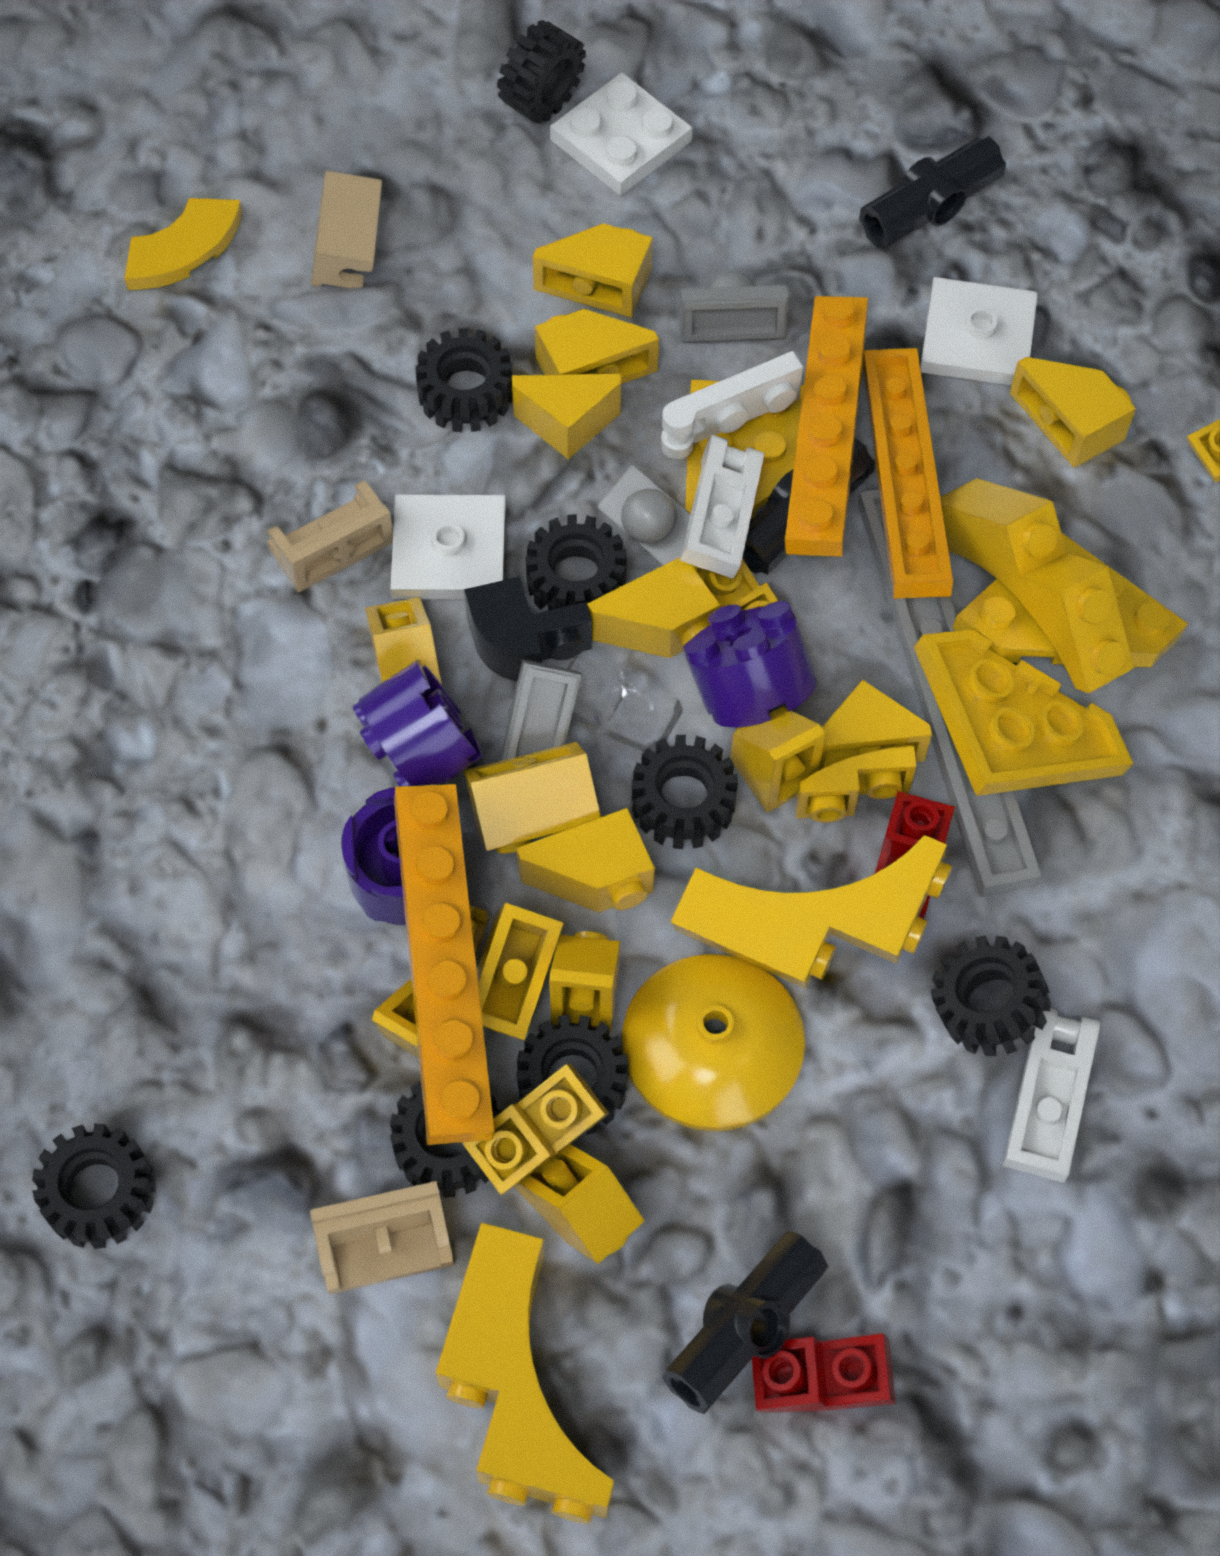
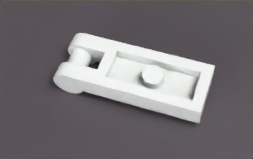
M791 351L667 404L662 413V452L671 459L679 460L686 458L693 451V444L709 438L712 434L733 432L751 419L768 412L776 413L788 408L794 401L799 399L803 366L794 352Z
M712 434L708 439L701 459V472L680 561L733 579L741 566L764 452L747 447L744 452L727 446V439Z
M1050 1008V1012L1043 1011L1047 1020L1043 1030L1035 1026L1032 1027L1035 1039L1029 1045L1003 1166L1064 1183L1069 1176L1100 1028V1020L1081 1016L1080 1020L1076 1021L1057 1016L1058 1009ZM1052 1040L1073 1045L1072 1054L1050 1049Z

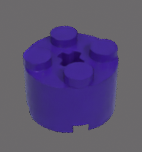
M777 601L764 607L744 611L741 610L739 605L721 607L709 615L708 621L710 625L700 631L683 647L704 707L709 715L710 713L712 714L714 722L720 726L747 727L769 721L771 718L768 710L783 703H786L788 712L793 710L810 697L817 685L814 668L790 603L787 601Z
M419 659L358 699L359 702L352 706L356 716L364 726L360 730L363 740L378 760L388 755L397 769L393 776L399 787L443 785L484 757L483 750L472 729L470 728L464 733L460 731L464 728V725L458 715L461 712L432 671L426 665L422 666Z
M395 787L376 792L365 800L366 805L353 818L351 814L344 825L341 849L351 892L357 903L363 908L364 913L374 921L406 925L394 808ZM461 828L462 844H463V853H464V861H465V870H466V860H465L464 842H463V834H462V828Z

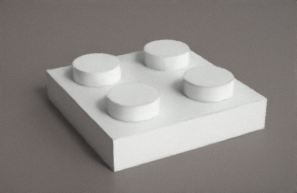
M621 72L550 125V140L618 195L622 196L692 142L693 127Z

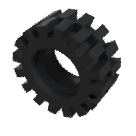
M541 20L538 21L537 26L532 24L527 27V36L523 34L518 36L516 39L518 46L515 50L510 48L506 54L510 58L508 64L501 65L499 73L504 76L497 80V88L500 89L498 96L502 102L535 123H541L542 120L545 122L550 120L552 112L557 115L562 110L561 103L563 100L568 103L572 97L569 93L571 88H577L580 82L577 75L584 72L585 63L581 61L586 58V51L583 49L584 44L551 22Z
M458 328L459 337L452 338L449 330L440 333L441 344L432 338L426 343L427 352L421 350L417 357L418 365H415L420 406L423 405L424 414L429 419L435 415L436 425L445 428L448 421H451L453 432L462 433L463 424H470L471 432L481 431L480 421L485 420L487 425L491 427L497 423V413L504 417L509 410L508 402L512 403L513 370L510 354L507 348L501 350V341L495 336L487 343L486 332L477 329L474 338L468 337V328ZM462 371L476 372L485 377V381L481 385L467 390L454 389L447 386L444 382L450 375Z
M577 514L567 515V525L561 526L558 517L549 521V533L540 527L535 532V542L530 540L528 543L527 557H525L527 589L530 596L534 595V604L539 610L543 609L546 605L548 610H553L583 602L587 604L626 584L627 556L626 549L623 550V540L619 534L612 537V527L606 522L599 529H596V517L586 515L585 523L577 524ZM583 557L593 561L597 565L598 570L589 579L569 581L556 574L555 566L566 558Z
M686 734L676 735L675 746L670 747L665 737L656 741L655 753L648 747L642 753L641 764L636 762L633 770L631 795L634 818L640 817L639 827L645 834L653 829L654 841L661 845L664 844L666 837L673 838L674 849L683 850V840L691 839L693 849L703 847L704 836L707 835L711 842L720 837L721 826L727 829L732 822L738 789V776L733 774L734 763L730 757L722 760L723 749L717 744H714L709 751L706 750V738L696 736L694 746L686 745ZM688 776L703 783L707 796L696 807L679 808L669 804L664 799L661 792L662 787L671 778Z
M986 935L975 937L977 948L970 951L964 941L955 946L960 955L958 959L955 960L949 954H946L940 961L946 973L937 970L934 972L932 980L937 989H931V996L936 1006L935 1009L951 1038L957 1044L962 1041L967 1051L976 1054L980 1045L985 1056H997L996 1045L1002 1044L1007 1054L1016 1052L1017 1049L1013 1041L1021 1037L1026 1045L1031 1043L1035 1037L1030 1027L1033 1025L1043 1030L1047 1022L1043 1011L1050 1012L1051 1001L1047 994L1050 991L1040 967L1032 953L1028 955L1024 945L1015 941L1011 947L1007 937L996 935L994 946H990ZM1006 980L1013 985L1012 997L1007 1003L996 1010L977 1012L969 1006L971 994L976 988L986 982Z
M569 1015L558 1016L559 1025L554 1027L551 1026L548 1020L539 1025V1034L535 1036L530 1032L524 1040V1051L519 1050L516 1075L520 1101L548 1079L550 1068L557 1060L569 1055L581 1056L587 1059L596 1070L597 1079L591 1090L609 1112L601 1120L607 1126L614 1119L616 1108L621 1110L625 1102V1092L628 1091L627 1054H623V1043L617 1035L614 1038L609 1036L610 1027L600 1022L597 1028L592 1027L591 1017L580 1015L579 1023H570ZM597 1124L589 1129L586 1134L589 1135L597 1132Z
M419 1081L411 1086L412 1096L409 1099L404 1095L401 1096L397 1102L398 1113L397 1115L392 1114L390 1121L392 1131L390 1138L399 1169H403L406 1179L413 1186L417 1182L419 1184H426L437 1181L438 1190H443L444 1198L455 1197L454 1190L464 1188L466 1195L476 1191L475 1183L481 1179L486 1184L489 1179L467 1149L452 1157H442L432 1153L424 1143L426 1125L422 1084ZM490 1092L494 1119L501 1113V1110L498 1111L497 1100Z
M94 1123L93 1132H87L83 1125L73 1127L72 1130L75 1137L66 1141L61 1133L52 1140L57 1149L53 1153L44 1149L38 1159L43 1164L42 1170L34 1169L32 1181L37 1186V1190L32 1191L34 1201L40 1208L39 1212L54 1232L63 1240L67 1237L73 1245L84 1248L85 1242H90L95 1249L106 1248L105 1240L113 1238L119 1244L127 1239L123 1233L131 1226L137 1232L144 1224L140 1217L143 1211L151 1213L154 1202L150 1197V1193L156 1192V1182L151 1175L153 1171L139 1145L134 1139L130 1141L124 1131L115 1127L113 1133H111L105 1124ZM97 1164L106 1165L114 1169L118 1175V1187L114 1196L106 1204L96 1208H84L73 1202L71 1186L74 1178L81 1170Z

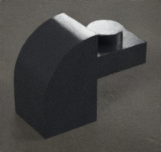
M520 577L464 589L466 616L476 651L483 663L501 677L518 681L522 659L542 663L543 660L552 658L555 660H568L576 657L582 651L592 649V620L586 602L530 614Z

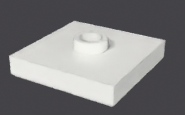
M933 277L920 364L921 373L1012 385L1017 362L1025 357H1030L1038 292Z
M395 495L390 587L392 599L420 597V599L465 600L464 589L504 580L505 495Z

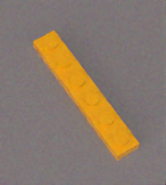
M815 296L785 535L786 554L843 557L868 319V297Z
M917 348L864 350L863 372L893 599L951 597L953 577Z
M456 784L395 787L394 808L427 1145L492 1140L495 1131Z

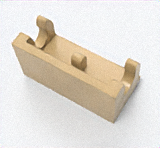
M325 170L314 250L312 286L321 287V284L344 288H360L364 286L363 275L346 273L343 269L372 272L382 180Z
M365 480L354 485L358 494L354 495V500L287 535H284L277 525L267 530L270 537L267 540L268 548L298 593L393 543L390 511L381 503Z
M437 1181L310 1210L323 1276H325L329 1295L454 1266Z

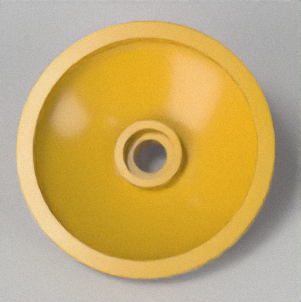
M703 954L672 962L658 970L643 983L626 1011L622 1029L623 1054H627L628 1076L636 1091L650 1107L672 1122L688 1128L703 1131H727L745 1127L759 1121L774 1111L786 1099L801 1071L805 1052V1032L794 1000L784 986L770 973L737 957ZM717 1019L725 1024L726 1030L719 1034H713L705 1029L704 1024L709 1020Z

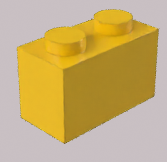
M577 742L463 771L478 836L486 851L496 849L497 853L500 854L516 852V848L531 843V839L550 834L554 835L601 817L587 754Z

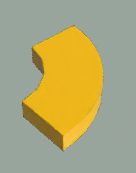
M189 198L183 214L169 227L151 235L131 237L124 277L127 290L152 289L182 281L191 276V270L200 266L212 256L217 259L230 244L237 232L243 212L241 201L233 199Z

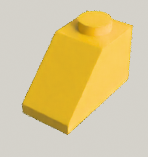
M602 223L536 248L532 256L533 288L536 291L632 318L652 271L653 237L640 234L633 229H622Z
M581 309L567 315H556L546 322L535 326L536 360L544 375L621 374V384L658 371L659 338L653 330L587 309Z
M1025 357L1017 362L1009 393L1073 468L1125 440L1136 408L1132 404L1128 393L1122 387L1116 386L1103 370L1032 357Z
M681 557L587 603V607L592 620L593 641L671 658L683 652L684 645L710 625L708 617L713 611L720 608V604L691 564L680 561Z
M420 597L365 607L381 683L419 659L422 666L426 665L442 684L431 625Z
M785 707L769 713L771 718L769 721L753 726L737 727L732 738L730 758L767 813L797 797L799 783L819 771L826 733L820 724L793 711L788 712V709Z
M628 808L516 848L517 872L523 884L598 913L613 907L616 910L630 909L643 902L648 894L654 891L655 868Z
M506 902L497 910L477 968L484 1028L522 1041L525 1040L563 922Z
M592 931L577 932L574 936L559 935L549 979L551 1025H559L558 1016L569 1015L570 1023H579L580 1015L591 1017L592 1027L597 1028L599 1023L602 1022L610 1027L609 1031L612 1032L620 966V941L609 940L607 936Z
M571 1144L514 1186L567 1244L597 1264L608 1255L618 1251L626 1243L629 1235L645 1221L610 1168Z

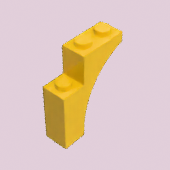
M979 478L940 497L948 551L969 559L985 569L1022 603L1051 642L1076 689L1089 694L1135 668L1108 566L1067 553L1053 501Z
M924 835L906 854L888 867L855 883L830 890L808 893L764 891L738 885L695 867L670 923L675 931L728 955L743 959L777 977L807 989L812 976L822 980L836 950V946L827 943L831 935L895 964H898L903 950L914 954L928 924V921L919 917V914L928 895L939 899L953 866L943 862L946 856L947 845Z
M481 1222L435 1372L439 1388L448 1390L446 1398L450 1401L476 1409H483L486 1401L496 1403L476 1469L479 1483L489 1485L487 1490L488 1496L506 1503L524 1506L527 1497L552 1503L551 1513L569 1521L590 1524L592 1515L607 1519L614 1493V1480L588 1461L561 1430L546 1403L532 1361L530 1323L536 1285L545 1257L544 1239Z

